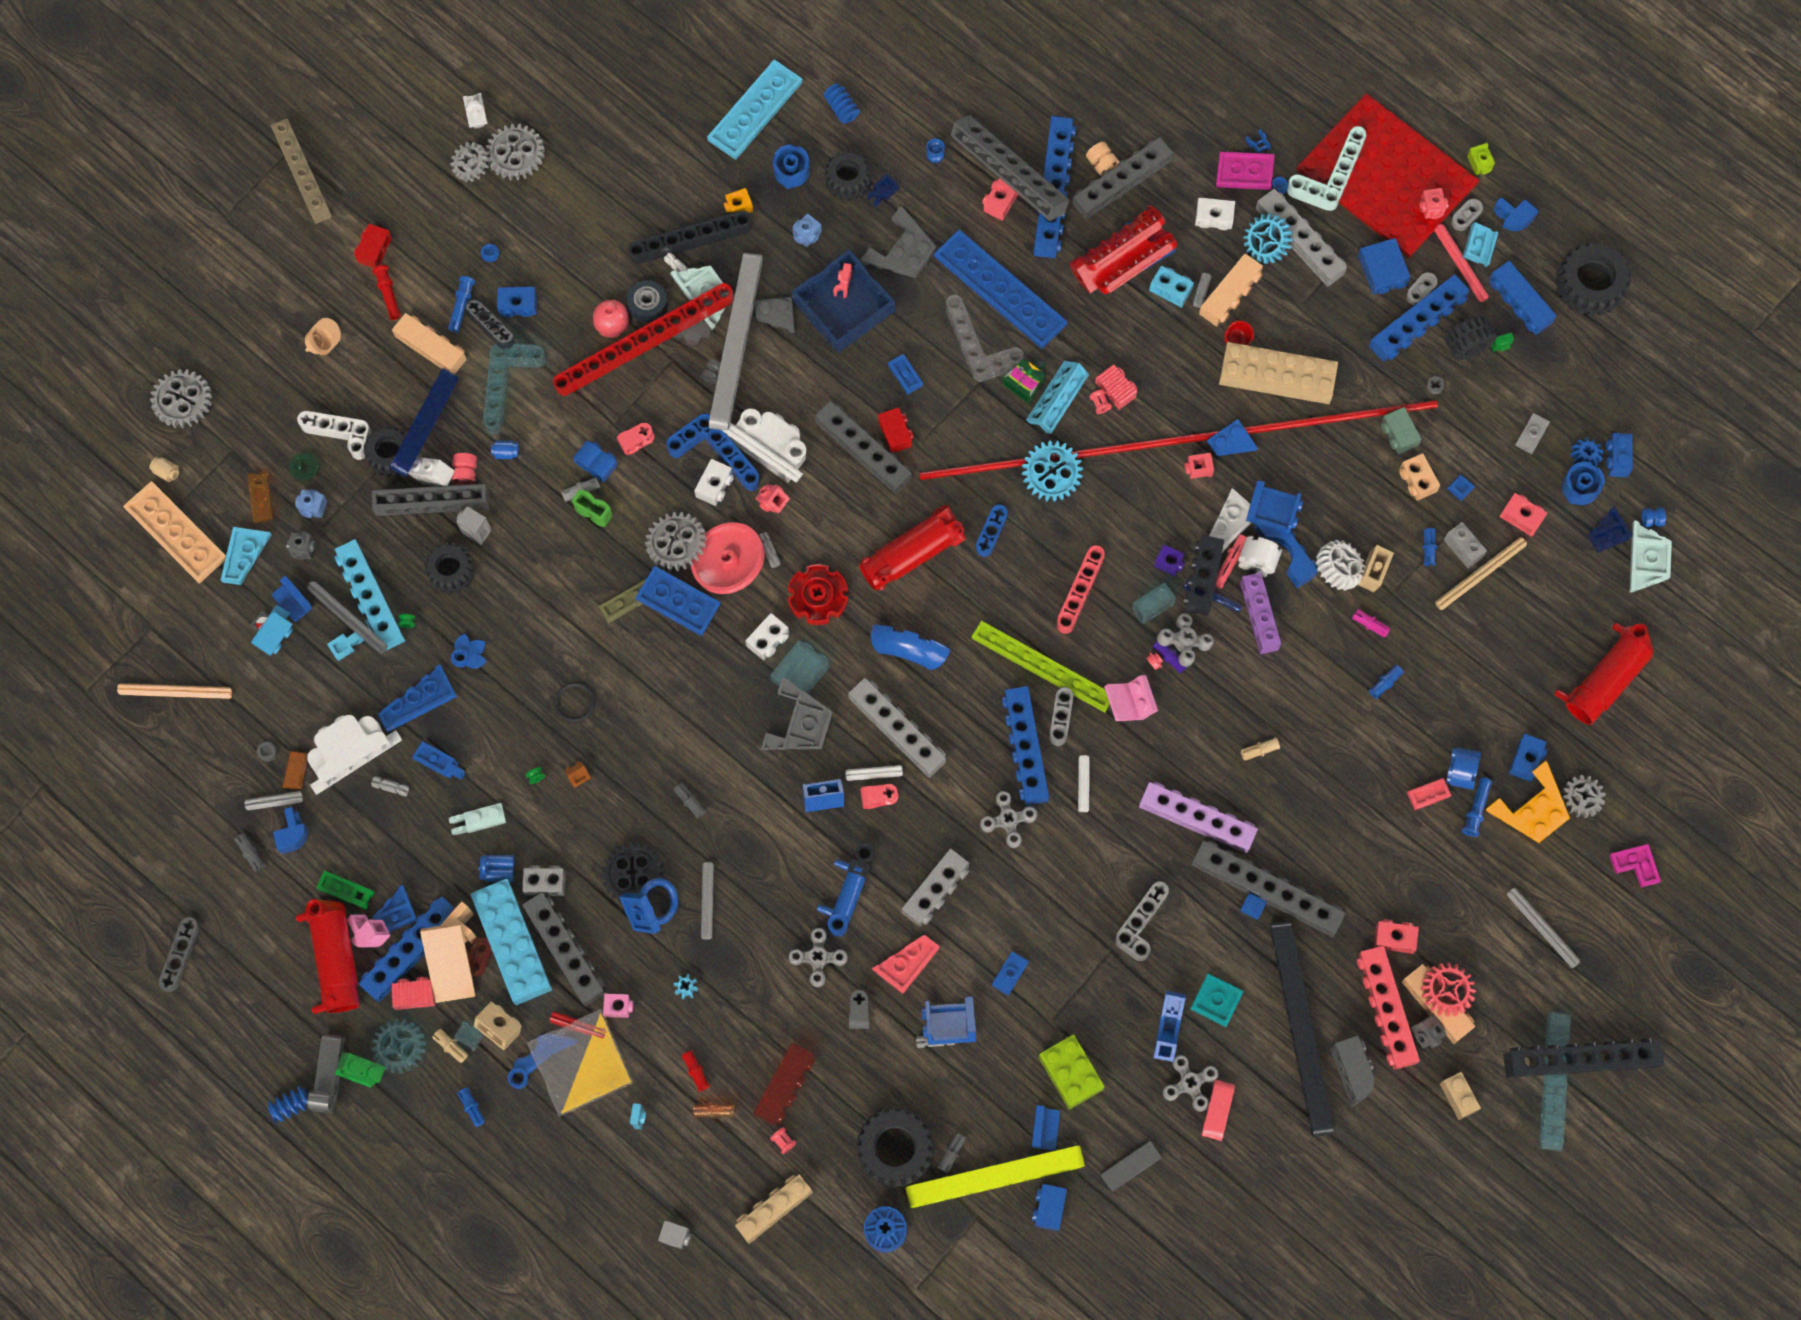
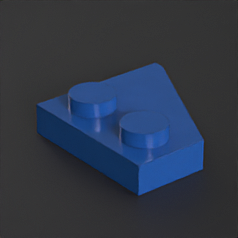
M1238 419L1206 440L1216 456L1256 451L1258 449Z
M403 885L399 886L398 891L393 897L389 898L385 902L384 907L373 916L374 920H383L389 933L417 920Z

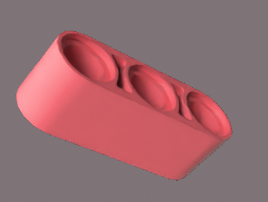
M1215 1080L1202 1136L1222 1141L1235 1084Z

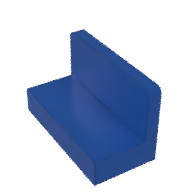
M284 576L280 579L282 586L272 593V597L283 609L290 613L289 617L294 622H297L313 608L292 582Z
M1037 1105L1032 1148L1056 1150L1060 1117L1059 1110L1045 1109V1106Z

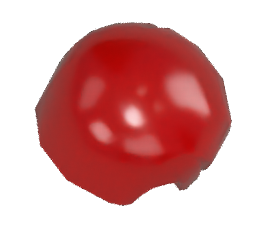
M1245 321L1233 322L1224 333L1226 344L1230 342L1249 346L1254 339V330Z

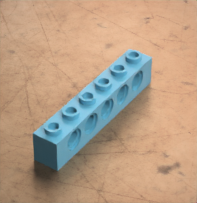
M354 539L336 548L337 556H334L339 567L343 566L345 571L342 574L346 582H351L352 588H350L354 599L358 597L360 601L358 608L362 615L366 614L368 620L365 622L368 628L374 630L376 636L388 645L387 650L405 642L357 541ZM357 561L355 566L349 567L350 562ZM365 577L361 583H356L358 578ZM367 593H372L369 599H364ZM375 609H380L377 615H372ZM388 625L385 631H379L381 626Z

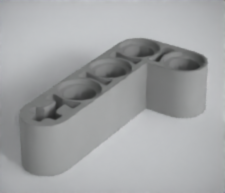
M1156 882L1152 885L1120 928L1115 938L1116 945L1137 961H1144L1150 953V945L1139 935L1168 896L1169 888L1163 882ZM1163 890L1162 894H1159L1155 901L1153 898L1156 891ZM1150 904L1153 910L1146 912L1143 909V905ZM1138 919L1142 925L1138 928L1133 927L1131 921ZM1121 935H1127L1130 938V941L1128 943H1123L1120 941L1119 937ZM1142 946L1145 948L1146 953L1139 955L1136 952V948Z

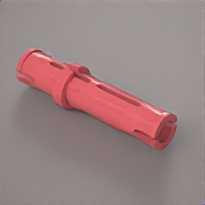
M1239 534L1233 547L1229 548L1228 555L1218 571L1216 587L1223 588L1224 583L1239 559L1247 538L1246 536Z

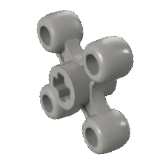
M1186 613L1179 615L1176 620V627L1179 629L1178 633H1173L1170 629H1163L1157 636V641L1161 646L1174 644L1176 649L1181 651L1178 660L1184 667L1190 666L1195 660V653L1192 651V647L1208 651L1214 643V639L1210 634L1196 635L1195 631L1190 628L1192 617Z
M1001 791L996 796V803L1001 808L1000 815L997 817H983L980 822V828L986 833L992 832L997 827L1005 829L1007 832V845L1011 848H1017L1020 846L1022 839L1016 830V826L1020 822H1034L1037 818V811L1031 806L1024 808L1020 812L1012 810L1010 807V794L1006 791ZM1005 797L1007 800L1001 801L1000 798ZM1032 813L1033 816L1028 817L1026 814ZM1009 816L1012 817V822H1005V817L1007 819ZM989 822L991 826L987 827L984 824ZM1011 838H1016L1017 841H1016V842H1012L1010 839H1011Z
M815 928L811 932V939L814 945L809 952L793 949L788 956L790 963L793 965L811 964L813 972L810 975V983L814 987L824 985L826 979L823 974V967L826 964L834 963L837 966H843L848 960L847 953L844 950L827 952L824 949L823 945L827 936L822 928ZM816 934H822V937L819 939L815 936ZM817 954L818 956H820L822 954V960L820 961L817 959L816 961H814V955ZM799 955L800 958L798 960H794L793 956ZM841 955L843 959L837 960V956ZM818 976L821 977V980L816 982L814 978Z
M1178 1055L1174 1058L1172 1065L1180 1073L1181 1081L1175 1085L1169 1084L1165 1086L1163 1097L1168 1101H1173L1181 1093H1188L1192 1097L1193 1108L1196 1111L1202 1112L1207 1109L1209 1102L1202 1095L1200 1086L1204 1082H1214L1218 1077V1070L1214 1066H1207L1199 1074L1192 1073L1188 1067V1059L1184 1055ZM1177 1061H1183L1184 1065L1179 1066ZM1207 1072H1213V1077H1209ZM1189 1079H1192L1193 1084H1195V1086L1193 1085L1191 1088H1189L1188 1083L1185 1081H1189ZM1172 1090L1174 1095L1170 1096L1167 1091ZM1197 1101H1203L1204 1106H1199Z

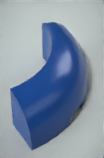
M873 625L871 642L879 654L901 657L920 664L929 670H933L943 664L950 652V649L931 639L928 641L918 638L919 634L904 630V632L893 630V627Z

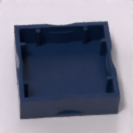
M850 249L828 264L822 272L812 276L791 291L792 301L837 354L895 312V301L868 274L866 268ZM844 263L852 265V274L846 298H843V291H838L837 296H834L833 291L834 287L840 284L838 274L840 269L843 270Z

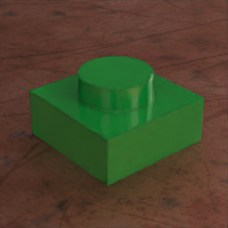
M1512 333L1497 337L1491 345L1493 352L1509 349L1514 341Z

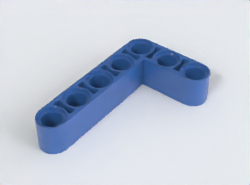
M709 414L699 415L668 438L666 442L668 453L674 458L681 457L705 439L725 465L732 468V473L745 489L754 491L759 487L758 472L726 433L722 430L711 429L709 426H701L703 423H709ZM690 433L695 434L693 438L686 437ZM715 436L721 437L718 441L712 440ZM675 444L680 445L677 449L671 448ZM726 450H732V451H733V452H732L731 454H729V455L724 454V452H725ZM739 463L744 465L739 469L735 467ZM749 477L755 478L753 482H747L746 480Z

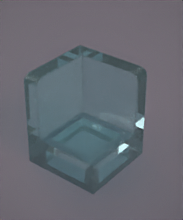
M464 1021L455 1034L454 1039L475 1051L484 1034Z

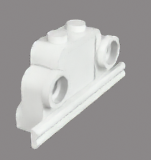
M747 409L742 413L741 419L736 425L730 422L729 430H722L728 434V437L737 448L787 483L791 479L797 483L802 477L803 473L798 468L806 459V447L800 441L799 429L793 424H787L779 414L766 412L761 416L757 410Z
M352 715L340 716L332 725L322 727L314 738L318 748L312 749L308 754V762L319 778L310 785L315 794H319L402 741L397 731L395 730L388 736H385L381 726L374 718L366 716L358 722Z

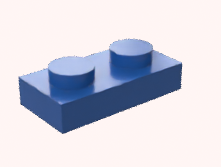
M904 354L888 362V367L907 395L923 386V382Z

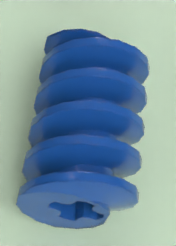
M834 84L823 95L839 121L847 124L860 114V109H856L857 105L852 103L853 99L848 98L849 93L845 92L846 88L844 86L839 87V84Z
M298 1085L297 1093L290 1089L289 1097L282 1093L283 1100L276 1096L275 1104L270 1100L267 1101L268 1110L276 1125L277 1119L280 1122L285 1120L284 1115L287 1118H291L292 1112L296 1115L299 1114V1108L303 1111L307 1109L306 1104H308L309 1093L306 1088L302 1089Z

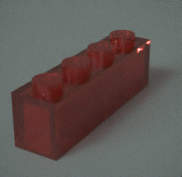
M794 1043L790 1045L753 1113L755 1117L774 1127L778 1123L781 1124L786 1116L784 1111L787 1105L791 1106L796 1098L793 1094L797 1088L800 1089L806 1079L803 1077L807 1070L810 1071L815 1063L813 1053Z

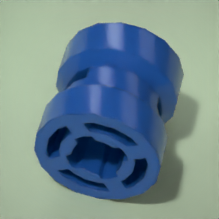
M931 139L927 143V159L932 163H939L944 158V143L940 139Z
M1663 507L1656 508L1655 510L1650 508L1642 510V524L1644 527H1651L1652 525L1665 526L1666 514Z

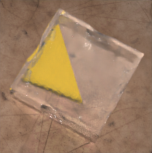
M601 1009L577 1019L561 1029L551 1031L527 1042L536 1066L547 1085V1091L559 1117L634 1083Z

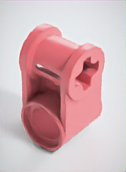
M640 423L620 433L617 436V440L624 453L630 455L651 444L655 436L649 424Z
M892 784L860 788L863 809L892 805L898 800L897 788ZM887 791H891V798L887 797Z

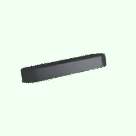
M192 917L184 918L181 921L159 978V986L166 992H173L177 989L198 935L200 926ZM192 922L194 928L189 929L188 931V929L185 928L186 924L190 925V923ZM188 932V935L191 936V938L189 939L186 936H182V933L186 935ZM182 940L188 942L185 950L178 949V943ZM174 959H180L181 965L177 969L171 968V962ZM168 971H171L172 973H176L177 975L174 976V975L172 974V976H171V974H169ZM171 977V981L173 982V984L168 985L167 987V985L164 984L165 980L169 981Z

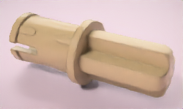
M1276 737L1262 743L1257 742L1256 745L1242 749L1241 756L1244 760L1260 755L1263 757L1266 753L1280 749V745Z
M442 1029L435 1032L432 1038L444 1048L446 1053L449 1052L460 1063L466 1060L468 1057L467 1053L456 1044L457 1041L455 1039H451Z

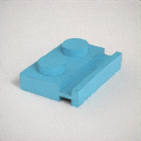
M1476 222L1473 223L1463 257L1478 264H1484L1487 267L1491 261L1498 232H1493L1491 229Z

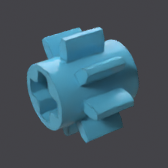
M687 974L686 978L678 976L679 982L673 984L675 987H678L675 994L681 993L683 1000L686 996L693 998V991H698V988L693 986L697 980L693 979L691 981L689 974ZM684 983L689 985V990L683 989Z

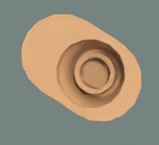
M329 318L319 320L305 336V345L307 347L305 351L320 355L330 353L341 337L340 328L337 323Z

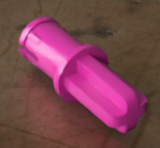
M1360 609L1356 611L1352 618L1366 626L1367 630L1370 629L1382 637H1386L1390 631V628L1376 620L1375 616L1371 617Z

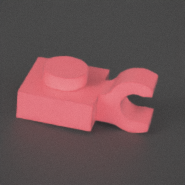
M844 263L843 270H839L838 280L840 284L834 287V296H837L838 291H843V298L847 297V289L852 274L851 264Z

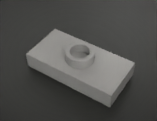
M1533 413L1515 446L1532 454L1550 421Z

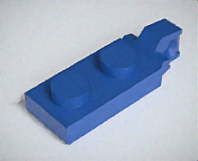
M423 741L412 757L415 761L444 777L451 778L453 775L462 780L466 774L464 770L458 768L459 763L454 758Z

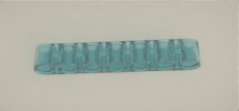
M1549 1011L1545 1049H1548V1045L1559 1044L1560 1048H1566V1044H1569L1570 1014ZM1563 1054V1061L1567 1063V1057ZM1545 1056L1544 1062L1548 1065V1058ZM1568 1074L1544 1075L1540 1149L1562 1151Z

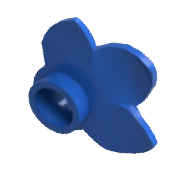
M466 634L460 636L455 641V650L451 654L452 663L456 667L467 666L472 669L482 667L487 662L481 656L485 649V641H469ZM459 656H464L462 661H458Z

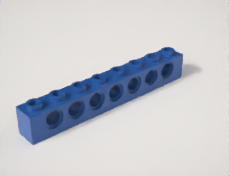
M1051 116L1044 178L1053 186H1058L1057 190L1067 197L1068 191H1064V188L1069 185L1070 175H1066L1067 169H1071L1072 158H1068L1069 153H1073L1074 142H1070L1071 137H1075L1076 126H1072V118ZM1056 153H1062L1063 155L1058 156ZM1059 169L1061 170V172H1055L1053 170ZM1039 212L1034 256L1056 258V252H1060L1061 241H1058V236L1063 233V224H1060V220L1064 219L1065 214L1055 218L1054 222H1049ZM1051 235L1053 238L1048 239L1045 236Z

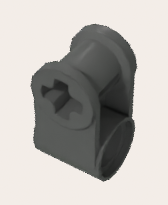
M856 990L851 994L849 1029H869L868 996L862 990ZM858 995L861 996V999H865V1001L861 1002V1005H858L857 1001L853 1000L857 999Z

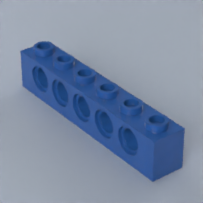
M1454 274L1371 340L1369 347L1383 362L1388 359L1392 360L1398 355L1400 349L1409 347L1414 338L1423 336L1428 327L1437 325L1442 316L1451 314L1456 305L1461 306L1465 303L1470 290ZM1444 296H1449L1452 300H1447ZM1430 307H1436L1438 311H1434ZM1417 318H1422L1424 322L1418 321ZM1404 328H1407V329H1409L1411 332L1407 333V332L1403 331V329H1404ZM1389 339H1393V340H1395L1397 343H1395V344H1394V343H1391V342L1389 341Z
M1028 686L1005 690L1002 704L1003 708H1007L1008 715H1005L1006 725L1011 727L1012 732L1009 733L1010 745L1014 744L1015 751L1012 752L1013 762L1018 764L1019 769L1016 770L1017 782L1021 781L1022 788L1019 789L1020 799L1025 801V806L1048 802L1049 794ZM1020 706L1023 711L1016 713L1013 711V707ZM1023 724L1026 726V730L1019 731L1016 729V726ZM1025 742L1030 745V748L1024 750L1019 745ZM1025 761H1031L1033 763V767L1026 768L1023 766V763ZM1033 779L1037 782V785L1030 787L1026 782Z
M443 897L433 901L430 905L431 909L426 914H421L417 918L416 924L403 933V938L398 943L395 942L390 946L388 954L384 958L380 957L375 962V967L361 977L359 985L378 1003L392 990V984L402 979L425 955L422 938L418 936L421 929L440 926L455 910ZM440 915L441 921L437 924L432 923L433 918ZM409 944H413V950L409 953H405V947ZM394 959L400 960L397 967H391V962ZM385 973V980L377 982L378 975Z

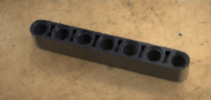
M739 211L634 241L628 248L630 259L635 264H641L665 257L668 253L676 254L746 234L752 228L751 217L746 211ZM741 221H747L745 224L739 223ZM723 226H729L727 229H722ZM706 231H712L710 234H704ZM688 236H694L692 239H687ZM671 241H676L675 244H669ZM653 246H659L657 249H651ZM636 251H641L640 254H633Z

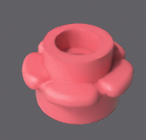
M1150 652V655L1146 658L1155 670L1159 667L1162 668L1161 663L1163 660L1157 653L1153 655Z

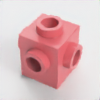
M1442 188L1424 190L1421 196L1420 210L1424 212L1425 219H1438L1443 216L1448 208V201L1443 196Z
M766 484L760 489L755 499L760 503L759 506L764 511L780 513L790 498L780 486Z

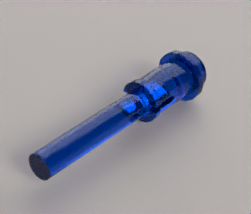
M1188 579L1183 587L1186 589V592L1190 591V587L1187 586ZM1195 590L1197 595H1204L1202 590ZM1216 593L1213 594V601L1238 613L1241 611V605Z

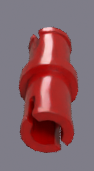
M693 1050L684 1053L681 1057L689 1070V1077L693 1078L697 1086L698 1092L708 1089L710 1085L702 1072L704 1069L702 1065H699Z

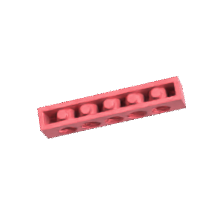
M1381 946L1362 951L1358 955L1357 965L1364 973L1362 978L1365 989H1369V1003L1376 1012L1374 1016L1375 1023L1382 1031V1035H1380L1381 1042L1388 1050V1054H1386L1388 1064L1392 1065L1393 1070L1415 1065L1420 1060L1385 948ZM1370 966L1378 967L1380 973L1377 975L1373 974L1370 971ZM1376 985L1384 986L1385 993H1379L1376 990ZM1382 1004L1390 1005L1391 1012H1384ZM1388 1023H1394L1397 1026V1032L1390 1031ZM1400 1042L1403 1045V1051H1397L1394 1048V1043Z

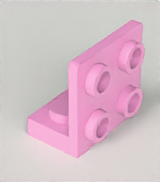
M1141 675L1129 683L1107 684L1104 686L1116 721L1144 720L1158 711L1146 675Z

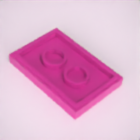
M1220 152L1216 187L1271 190L1275 154Z

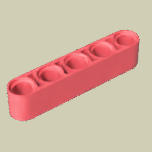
M1100 546L1089 548L1058 616L1057 629L1063 634H1068L1073 630L1103 564L1105 553ZM1098 554L1100 558L1095 560L1091 555ZM1089 570L1093 575L1086 576L1083 572ZM1083 587L1086 591L1080 593L1076 588ZM1074 603L1078 608L1071 609L1068 605ZM1068 620L1071 624L1064 626L1061 624V621Z

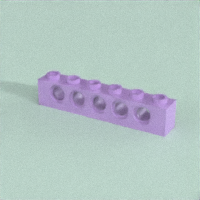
M1149 782L1139 808L1245 854L1248 853L1258 830L1254 824L1248 821L1241 822L1236 820L1237 818L1229 813H1220L1213 806L1208 805L1206 807L1195 798L1188 799L1183 797V794L1179 791H1169L1158 782ZM1165 797L1168 803L1160 804L1158 798ZM1183 805L1186 808V811L1179 812L1177 811L1176 806ZM1199 812L1203 814L1204 819L1197 820L1194 814ZM1212 821H1220L1222 827L1215 828L1212 825ZM1230 829H1238L1240 831V835H1232Z

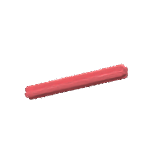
M1439 224L1434 230L1478 301L1484 302L1489 298L1487 292L1445 226Z

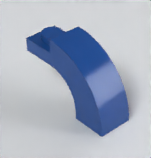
M1166 991L1154 1050V1058L1174 1061L1180 1022L1186 999L1185 994Z

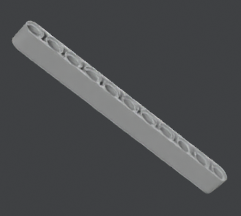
M744 253L742 257L710 414L709 428L728 431L730 427L762 268V255Z

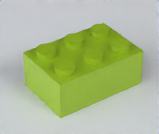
M1075 1035L1039 1054L1040 1062L1068 1110L1104 1090L1105 1086Z

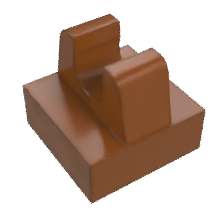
M578 761L575 762L576 765L571 768L566 767V771H564L574 788L591 779L583 763Z

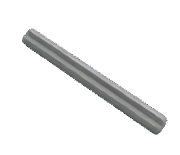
M1512 888L1507 893L1511 901L1571 968L1578 965L1580 959L1516 888Z

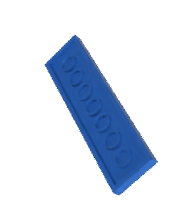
M958 230L934 253V257L1041 349L1067 325V321L961 230Z

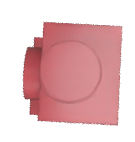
M1211 453L1188 456L1187 463L1184 464L1185 473L1190 474V479L1213 476L1214 467Z

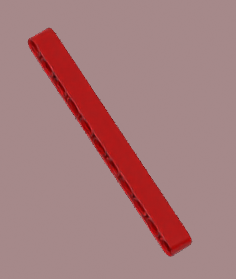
M722 283L559 373L553 379L556 391L562 396L569 395L731 305L734 301L731 286ZM725 292L729 293L726 297L721 296ZM707 302H713L711 305L705 306ZM692 310H696V311H697L695 314L689 315V312H690V311H692ZM680 319L679 323L673 324L674 320ZM664 328L663 332L657 333L658 329ZM642 338H648L645 342H640ZM626 347H632L629 351H624ZM611 355H615L613 360H608ZM599 364L597 369H591L593 365ZM583 373L582 377L575 378L577 374ZM561 383H567L564 387H559Z

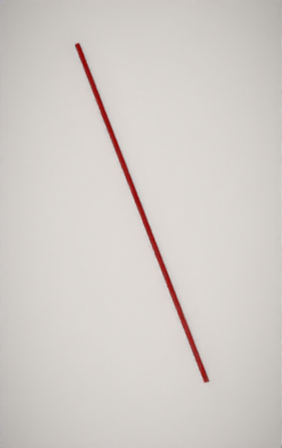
M1435 400L1244 427L1248 434L1382 416L1404 407L1407 412L1438 408V403ZM1219 431L1071 451V454L1077 453L1076 458L1203 441ZM1056 454L1050 455V461H1059V456ZM1024 458L921 472L919 474L920 480L1018 467L1028 463Z

